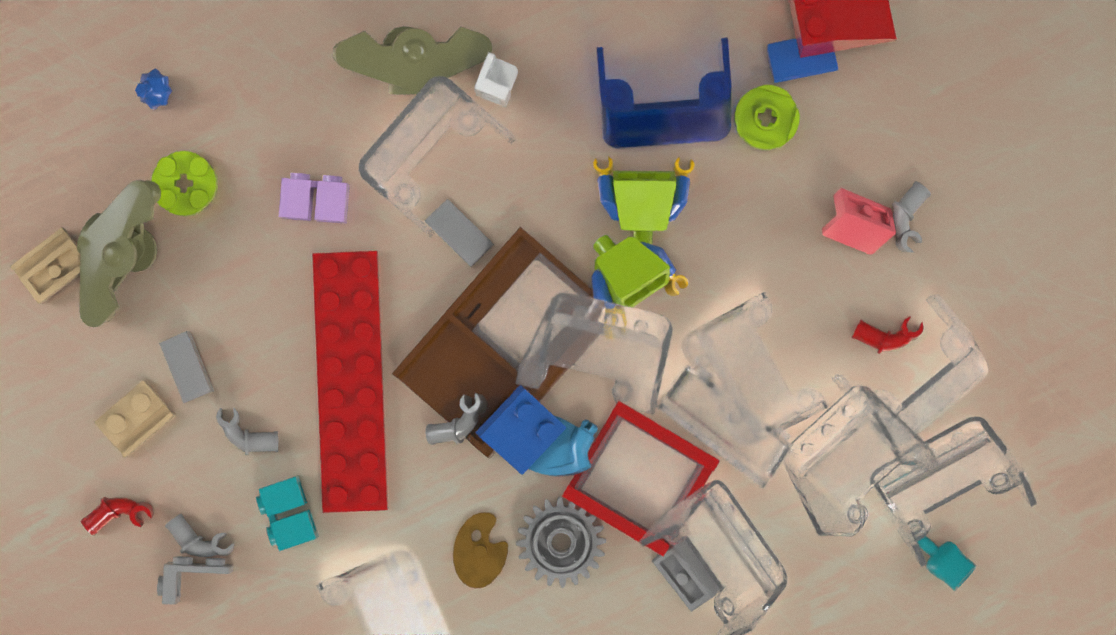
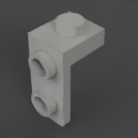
M173 557V562L164 564L163 576L158 578L157 594L162 596V604L175 605L180 602L182 572L230 574L233 572V565L225 564V559L206 558V563H193V557Z

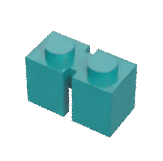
M299 475L258 489L260 495L256 497V502L261 515L267 514L270 526L266 527V531L272 546L277 545L278 550L282 551L319 537L310 509L282 519H278L277 516L279 513L308 503Z

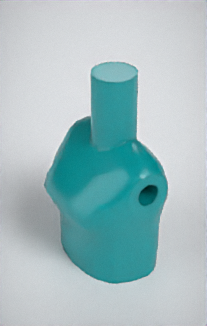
M924 534L916 543L930 556L926 563L927 570L936 578L945 582L953 591H956L977 567L951 541L937 546Z

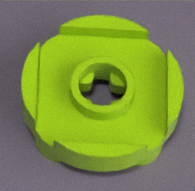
M762 85L751 89L741 97L734 112L737 135L750 147L763 151L781 148L795 135L800 121L799 110L792 96L786 90L774 85ZM766 109H770L772 111L771 116L776 118L775 123H769L767 127L762 126V120L758 119V113H764Z
M177 151L160 159L151 179L161 189V198L157 202L159 206L178 216H193L202 212L213 201L218 189L217 175L213 167L203 157L190 151ZM181 175H187L188 180H193V186L188 187L186 193H181V188L176 186V181L181 180Z

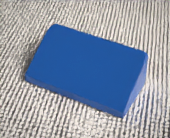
M796 38L767 45L768 63L774 83L838 71L835 52L800 58Z

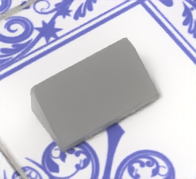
M448 199L425 220L470 267L494 245Z
M185 331L159 343L183 403L214 391L190 331Z
M684 537L670 545L664 557L657 555L652 560L691 612L713 598L721 589L720 583Z

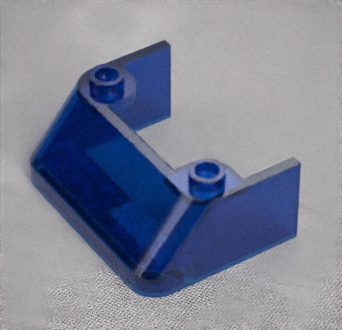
M721 38L718 43L720 71L709 72L703 76L698 87L699 99L634 104L632 88L626 81L621 79L606 80L603 47H597L596 65L602 138L606 145L613 149L708 143L723 140L731 130L732 84L728 38Z

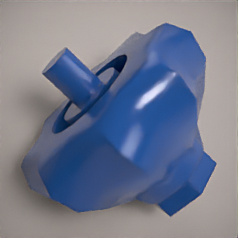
M157 69L141 74L140 83H138L135 89L137 96L140 97V101L147 104L152 110L157 109L159 106H166L172 93L169 77L162 75Z

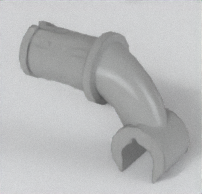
M917 181L914 182L913 186L899 202L895 201L892 204L894 207L893 219L897 236L896 246L900 251L914 253L907 246L908 237H911L916 243H922L920 234L910 230L909 221L914 219L913 214L931 196L930 191Z
M475 393L476 401L472 406V397L463 394L460 399V407L464 411L462 417L454 418L452 422L428 424L425 432L428 443L431 445L454 441L457 444L463 443L464 438L474 429L479 416L487 409L485 397Z
M222 408L219 409L216 416L217 422L223 428L229 441L238 449L244 451L245 455H249V452H278V431L249 433V430L245 429L244 432L238 425L240 418L235 408H233L234 418L230 423L222 419L223 410Z
M179 514L165 525L181 546L180 552L182 554L188 553L198 557L227 556L233 551L235 546L233 543L226 549L218 547L220 539L224 538L227 535L226 533L216 534L212 541H203V537L196 535L182 514Z

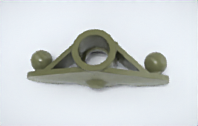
M401 26L390 31L386 35L383 44H378L368 33L363 31L338 42L334 46L332 54L339 66L388 83L389 94H425L434 92V84L484 62L488 52L492 53V43L484 34L464 27H459L447 42H435L433 37L422 29Z
M137 180L129 183L102 214L97 213L87 221L79 235L77 242V251L81 254L79 312L82 321L87 326L98 327L110 321L119 308L114 293L125 277L131 271L146 270L152 266L156 259V241L152 234L144 229V223L154 219V204L161 198V189L153 181Z

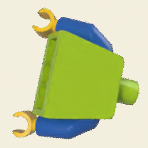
M609 156V166L606 169L598 168L596 158L593 165L596 173L600 175L597 179L600 202L612 220L620 222L621 230L633 231V237L639 242L652 244L653 231L667 230L668 222L676 220L686 206L690 187V179L687 176L694 169V161L692 159L689 161L688 170H682L679 167L680 157H678L673 165V171H613L614 165Z
M608 235L600 237L593 245V249L600 255L595 260L594 273L591 276L593 297L600 316L606 320L602 324V333L608 338H612V333L609 329L612 322L616 324L619 333H623L625 329L623 321L615 318L614 314L616 312L621 316L663 287L669 296L679 295V291L675 288V281L681 289L688 286V280L685 276H676L675 266L661 247L646 242H639L634 237H627L616 245Z

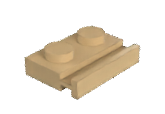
M61 227L11 265L10 268L18 275L20 281L36 302L42 304L80 275L81 254L77 251L76 242L69 236L66 229Z
M142 380L94 423L114 447L122 453L121 455L127 458L169 422L175 414L167 407L166 403L146 380Z

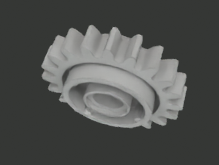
M561 496L558 497L557 505L554 507L548 499H545L546 509L544 511L536 505L533 506L536 517L532 518L528 515L523 517L525 522L529 524V527L518 528V532L525 535L526 538L516 541V545L526 548V551H523L518 556L519 559H530L525 570L538 569L535 580H539L545 574L548 576V586H551L554 579L558 578L561 588H564L566 578H571L574 585H578L577 575L579 573L589 579L590 575L587 567L599 568V564L593 558L594 556L603 557L605 555V552L598 549L597 545L606 543V538L596 536L597 533L604 529L603 525L594 526L592 524L596 520V516L592 514L586 516V510L581 507L578 510L575 509L576 504L571 501L568 506H564ZM559 533H564L571 539L570 546L563 551L555 549L552 545L553 537Z

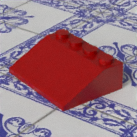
M788 0L800 58L897 40L889 0Z

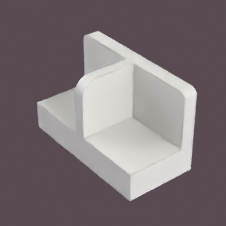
M488 52L474 87L476 96L507 107L511 97L510 92L518 74L517 67L497 59L495 54Z

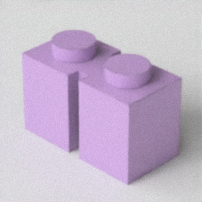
M290 173V178H282L279 217L282 219L311 221L314 189H317L314 220L318 222L347 224L350 185L342 183V177L323 175L322 181L310 180V174Z

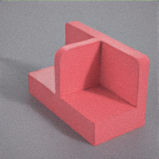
M840 188L833 195L837 215L822 228L823 236L867 254L875 253L896 234L891 208L843 188Z

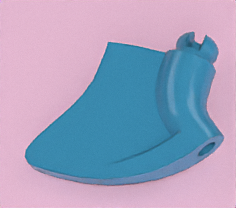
M555 416L567 428L529 467V470L556 477L571 476L588 470L592 467L588 458V451L594 440L593 435L598 430L597 425L585 419L582 421L581 426L577 427Z

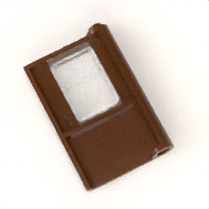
M519 227L392 374L447 422H452L454 418L462 417L464 411L460 407V399L463 394L472 397V406L476 401L475 393L483 395L487 400V409L479 416L474 429L465 438L490 459L496 451L475 432L520 385L540 402L602 331V324L606 320L599 314L593 297V290L522 227Z

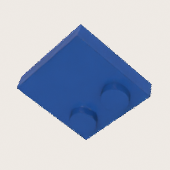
M520 385L475 433L523 475L567 427Z

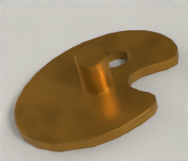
M489 512L477 513L467 519L459 530L454 542L453 563L455 571L465 585L475 589L483 588L497 578L505 565L508 554V543L506 541L492 543L489 540V534L497 520L495 515ZM475 530L481 532V538L478 541H473L471 537Z

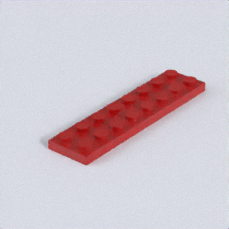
M378 251L312 253L322 512L388 510Z

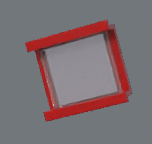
M618 401L588 451V458L592 467L575 474L562 497L664 557L670 547V542L720 460L621 401Z

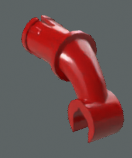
M910 316L902 322L899 331L891 334V331L888 330L886 333L861 319L852 338L877 349V353L880 354L881 352L900 349L910 341L918 339L923 332L924 326L923 322H921L916 332H908L907 323L911 318Z
M103 497L101 504L81 519V524L91 535L95 536L113 518L118 519L121 517V514L129 515L132 524L142 527L144 522L138 517L137 513L144 511L151 519L154 511L147 502H136L127 498L108 499Z

